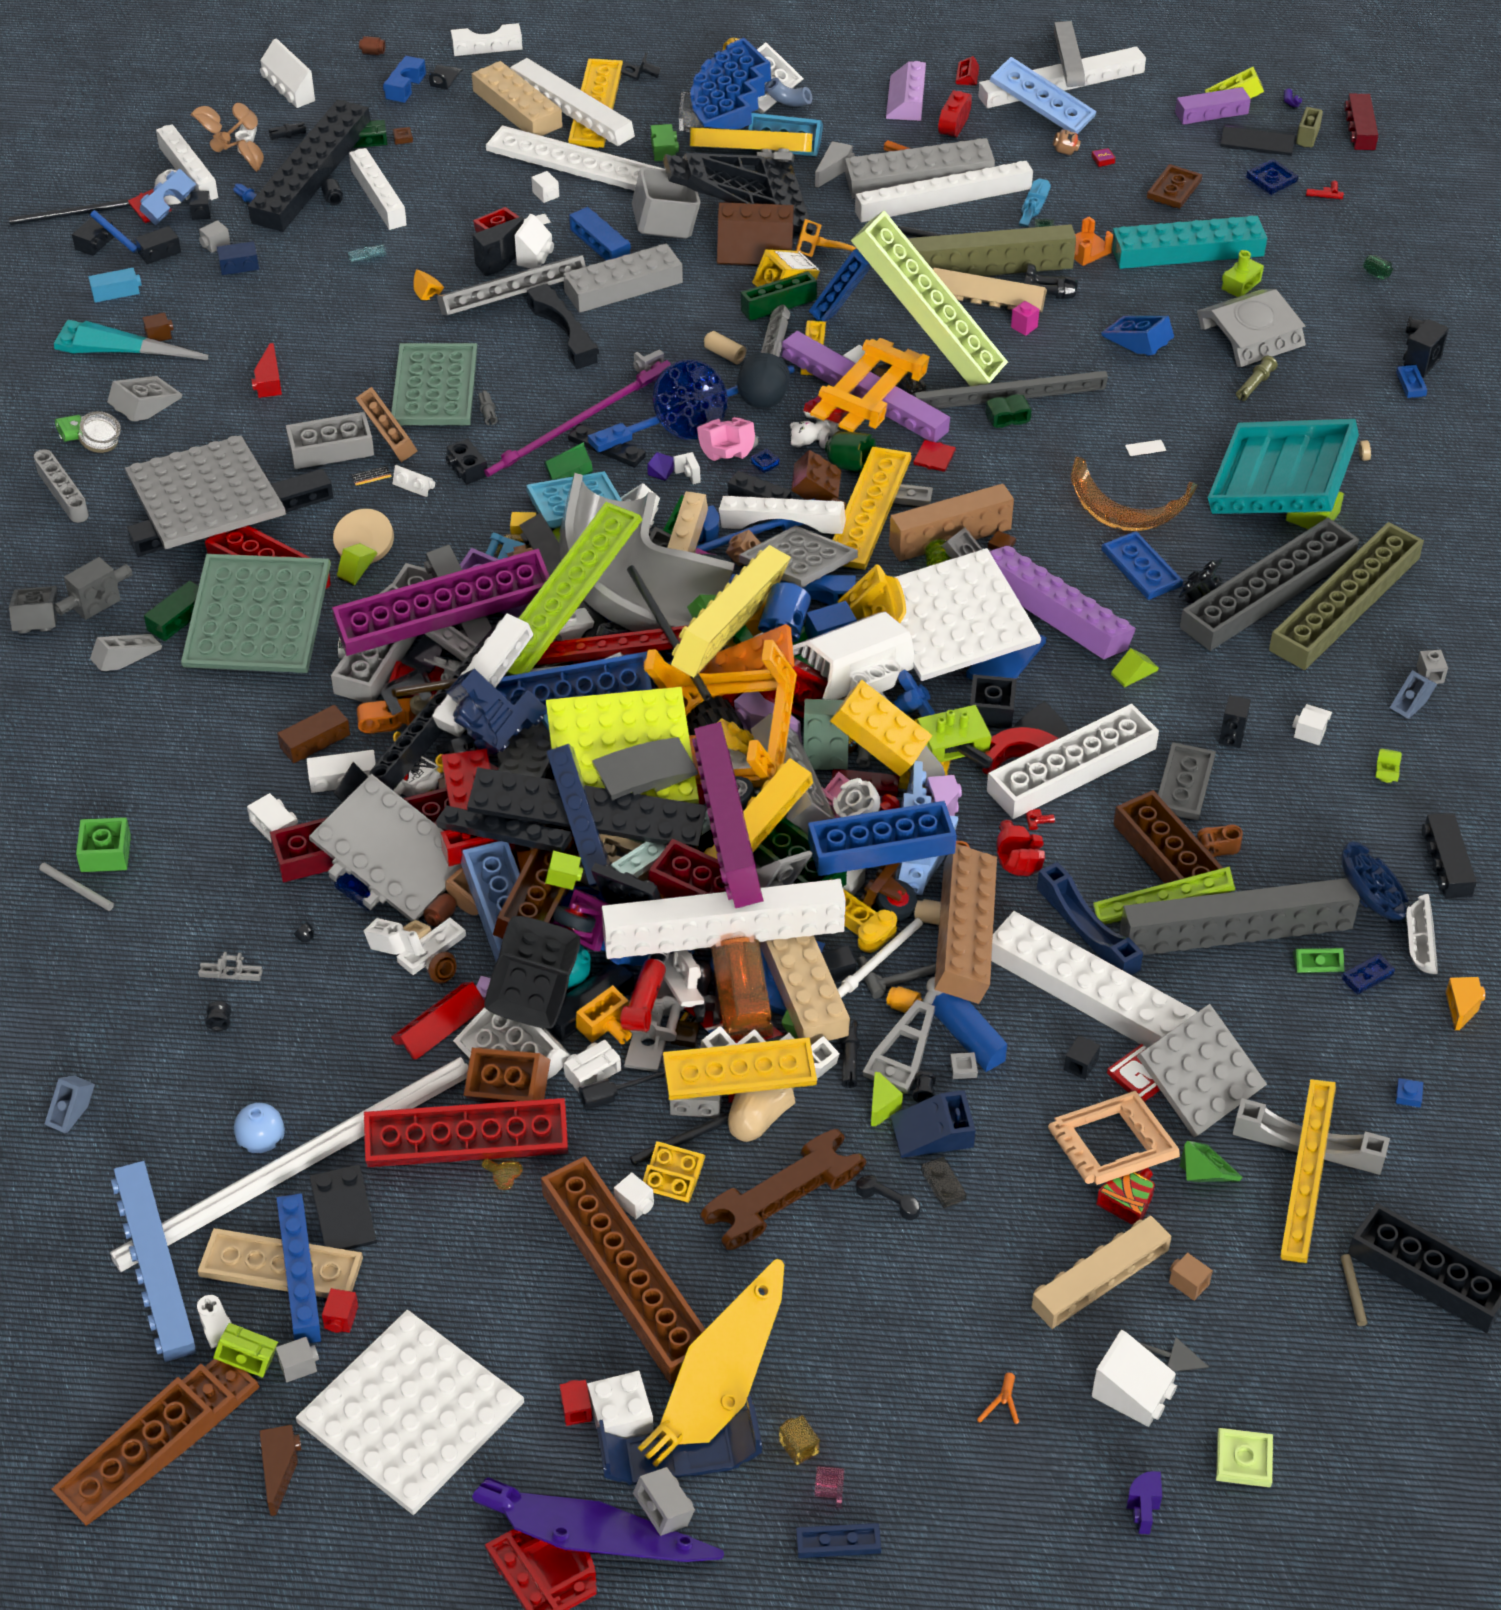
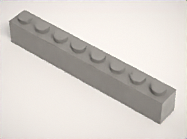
M583 255L573 256L439 295L437 300L441 314L450 315L525 293L528 289L543 284L552 285L564 281L563 273L586 267Z

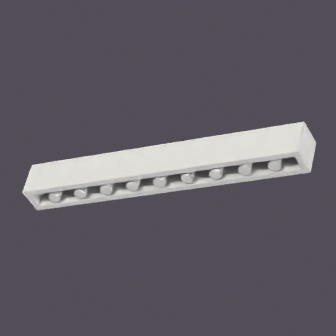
M1132 47L1081 59L1085 74V86L1144 73L1146 57L1138 47ZM1061 64L1033 70L1064 91L1083 87L1066 86ZM990 80L979 82L978 97L986 108L1020 101L990 82Z
M526 58L510 67L511 70L560 107L563 113L604 137L609 142L619 146L635 137L632 121L530 59Z
M1019 161L1007 165L1003 164L976 171L865 191L855 195V213L860 222H866L883 211L889 217L1029 190L1032 187L1033 170L1027 161Z

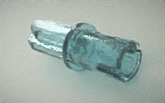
M384 244L372 247L364 246L363 249L348 252L350 262L365 259L370 261L371 258L386 256Z

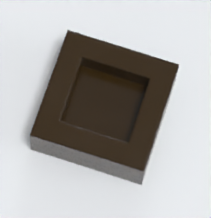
M678 1020L675 1030L677 1036L674 1041H671V1044L695 1048L700 1024Z

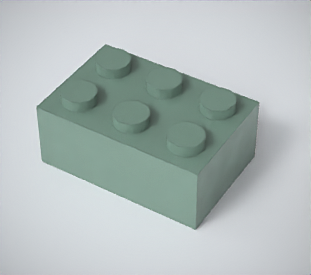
M805 699L803 748L814 770H833V768L847 770L849 736L830 722V719L844 700Z

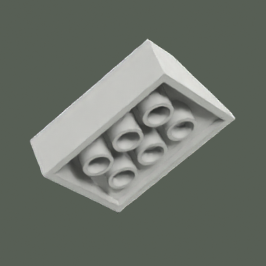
M764 43L757 49L770 62L771 79L778 78L789 88H794L804 79L767 43ZM765 91V95L758 97V110L755 111L763 114L777 101Z
M485 1007L453 1040L469 1059L472 1047L540 1053L551 1059L548 1079L556 1075L564 1066L563 1063L571 1056L546 1028L534 1027L506 1019L491 1013Z

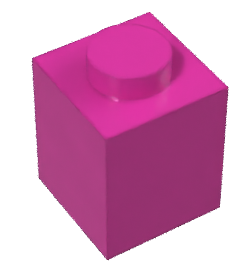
M1023 301L1012 310L1011 328L1025 336L1038 327L1040 309Z

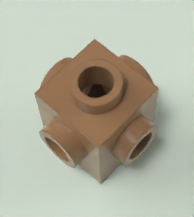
M746 530L734 535L729 541L730 545L726 553L738 566L744 564L739 562V554L761 544V542L750 530Z

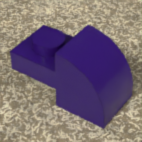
M1151 1471L1139 1475L1130 1486L1126 1509H1133V1522L1138 1523L1139 1534H1150L1153 1522L1152 1509H1160L1162 1484L1161 1472Z

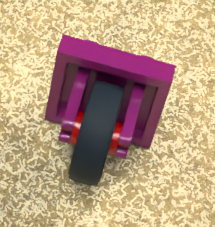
M575 889L569 907L557 906L553 919L562 924L563 928L578 934L581 945L593 951H600L604 941L602 906L610 904L582 890Z

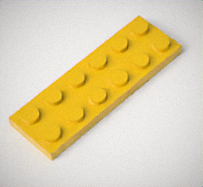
M810 1037L663 1052L669 1100L817 1085Z

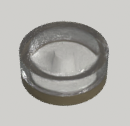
M90 412L80 421L79 441L90 451L97 453L109 452L118 444L121 431L120 424L115 417L106 412Z

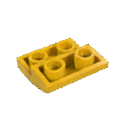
M656 1141L650 1165L647 1164L643 1182L653 1189V1193L689 1203L698 1181L705 1155Z

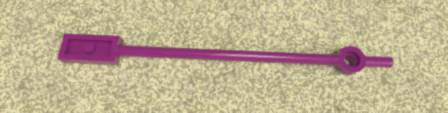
M668 360L663 363L659 361L650 367L651 370L648 372L645 370L641 371L636 375V381L518 451L508 450L504 452L499 462L484 470L485 475L490 477L501 469L512 466L523 456L629 393L635 390L638 391L662 377L669 371L672 365Z

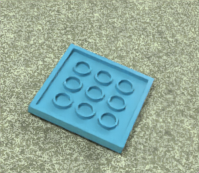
M605 471L583 475L584 484L592 492L607 499L622 501ZM573 477L526 485L527 493L538 514H542L552 529L561 526L566 499Z

